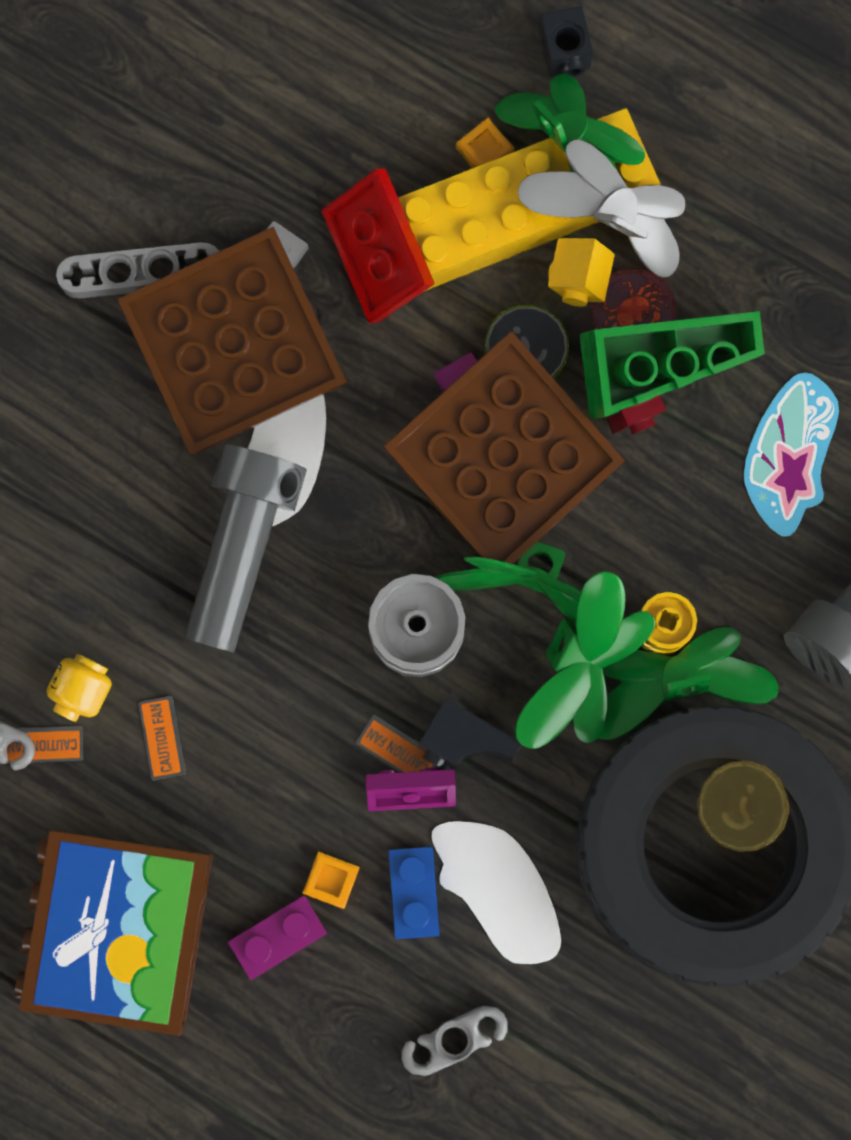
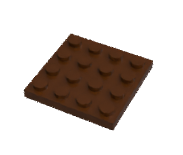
M274 226L117 299L191 456L347 384Z
M512 331L506 334L382 446L383 450L478 557L510 564L515 563L625 461Z

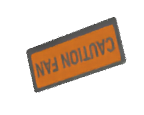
M166 696L140 701L138 704L151 779L155 781L185 775L186 770L173 697Z
M376 715L371 717L356 741L358 746L401 773L420 772L423 769L435 767L422 758L425 751L419 748V742Z
M82 726L17 728L27 733L35 745V755L31 763L83 760ZM12 742L7 746L6 753L9 759L7 763H11V761L19 759L23 755L24 747L20 742Z

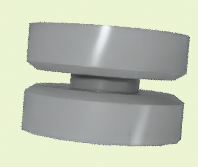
M410 574L394 579L377 594L370 607L369 636L375 654L386 667L403 676L424 677L440 672L455 659L463 643L466 617L460 598L448 584L429 575ZM414 618H420L423 620L424 629L420 632H414L409 628L408 622L413 624Z

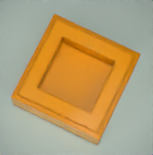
M489 118L456 142V149L472 168L515 152L512 144Z
M318 852L303 894L345 909L360 867Z

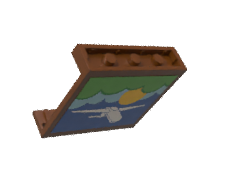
M58 829L49 830L48 838L43 837L40 841L37 855V863L43 865L41 882H34L30 896V908L36 909L33 927L27 926L22 944V953L28 954L26 971L19 972L15 985V998L21 999L19 1011L180 1036L185 1031L213 854L66 833Z

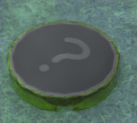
M516 305L501 312L490 324L484 341L485 353L512 331L553 379L563 371L569 354L568 334L562 322L549 310L535 305Z

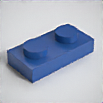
M433 847L389 850L395 939L440 936Z

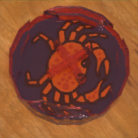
M625 269L616 271L610 276L605 302H593L591 316L594 329L675 321L676 302L674 294L664 279L649 270Z

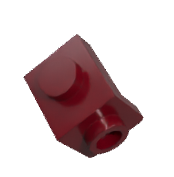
M659 395L606 417L612 434L629 428L633 435L655 426L653 417L666 411Z

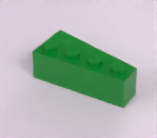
M760 311L594 329L579 334L589 419L607 417L625 408L640 404L671 390L686 386L709 375L764 355Z

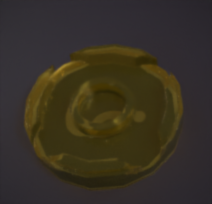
M752 761L730 762L714 770L702 784L697 799L698 819L706 835L719 846L735 852L756 851L773 843L784 830L789 815V801L780 778L766 766Z

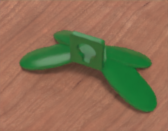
M560 74L554 76L549 83L550 95L527 92L514 93L504 97L495 107V113L501 121L520 128L542 129L565 153L568 143L577 139L594 146L608 158L615 169V162L626 165H638L645 158L644 149L637 140L626 132L606 122L586 116V101L583 89L571 75ZM569 163L570 171L575 172L571 164Z
M536 542L520 557L518 565L489 558L465 557L463 558L464 561L478 567V569L449 572L434 577L448 584L453 591L483 590L519 584L546 594L558 610L576 627L577 607L581 591L557 580L566 554L563 550ZM536 554L545 555L552 563L551 571L546 573L540 568L529 567V558Z
M606 571L597 572L584 584L577 607L576 630L569 620L564 618L561 620L545 653L557 674L543 684L530 698L520 712L516 722L515 736L522 746L534 749L546 745L559 735L572 719L576 735L581 741L593 742L600 736L607 712L606 685L602 668L620 661L635 652L649 639L655 628L654 617L646 611H638L623 618L625 590L622 580L616 574ZM564 637V647L560 652L558 651V648L561 643V640Z
M731 627L715 628L698 636L674 657L636 650L622 660L602 668L605 676L622 681V683L607 695L605 724L598 739L613 740L628 734L651 717L664 701L668 702L708 692L734 702L764 704L777 696L778 683L775 677L766 669L744 660L729 657L741 642L740 634Z

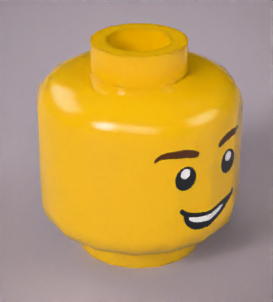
M78 653L74 659H62L46 690L49 699L56 703L53 711L74 722H77L80 715L88 718L96 716L112 685L110 678L105 675L108 668Z

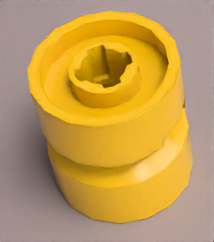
M671 592L656 594L640 610L650 613L655 619V628L652 634L641 645L645 651L666 656L674 654L691 639L696 631L697 616L695 609L689 600L680 594Z

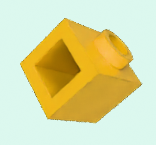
M558 238L554 260L550 264L548 271V287L562 297V301L568 305L585 307L587 302H605L615 254L595 238Z

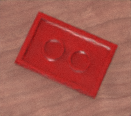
M386 168L373 170L321 210L369 324L381 322L435 284Z

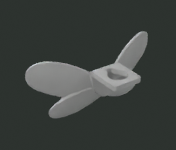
M577 139L572 140L566 146L567 159L575 172H541L530 175L521 182L518 189L519 199L531 211L555 217L594 216L598 221L627 235L636 254L653 274L669 277L676 270L680 257L679 248L670 228L664 220L680 216L684 212L685 199L675 189L661 185H643L628 188L618 171L605 155L591 144Z

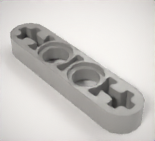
M200 242L76 255L68 257L60 263L57 268L56 277L63 292L72 298L80 299L128 294L159 280V278L153 277L149 272L152 262L156 259L166 258L173 263L172 274L181 270L178 257L184 256L186 265L198 262L201 255L209 257L219 251L209 243ZM125 263L131 268V274L125 282L114 283L108 279V270L113 264ZM99 265V274L103 284L97 285L94 276L82 278L80 286H73L71 280L66 279V277L73 276V269L80 268L83 275H94L96 272L93 266Z

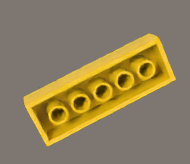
M627 108L597 119L623 130L637 140L644 149L645 158L638 165H626L615 162L616 170L626 186L634 188L643 185H660V181ZM551 138L398 198L435 283L427 290L600 222L593 216L571 218L539 214L525 207L520 201L518 189L521 182L528 176L541 172H571L566 153Z

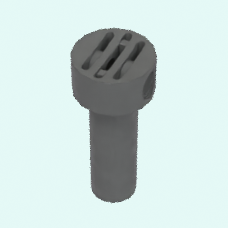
M230 444L223 445L211 486L227 492V496L184 638L229 652H235L277 509L295 511L307 472L305 467L255 450Z
M851 582L833 604L825 600L814 599L784 634L786 646L806 669L825 683L844 691H851Z

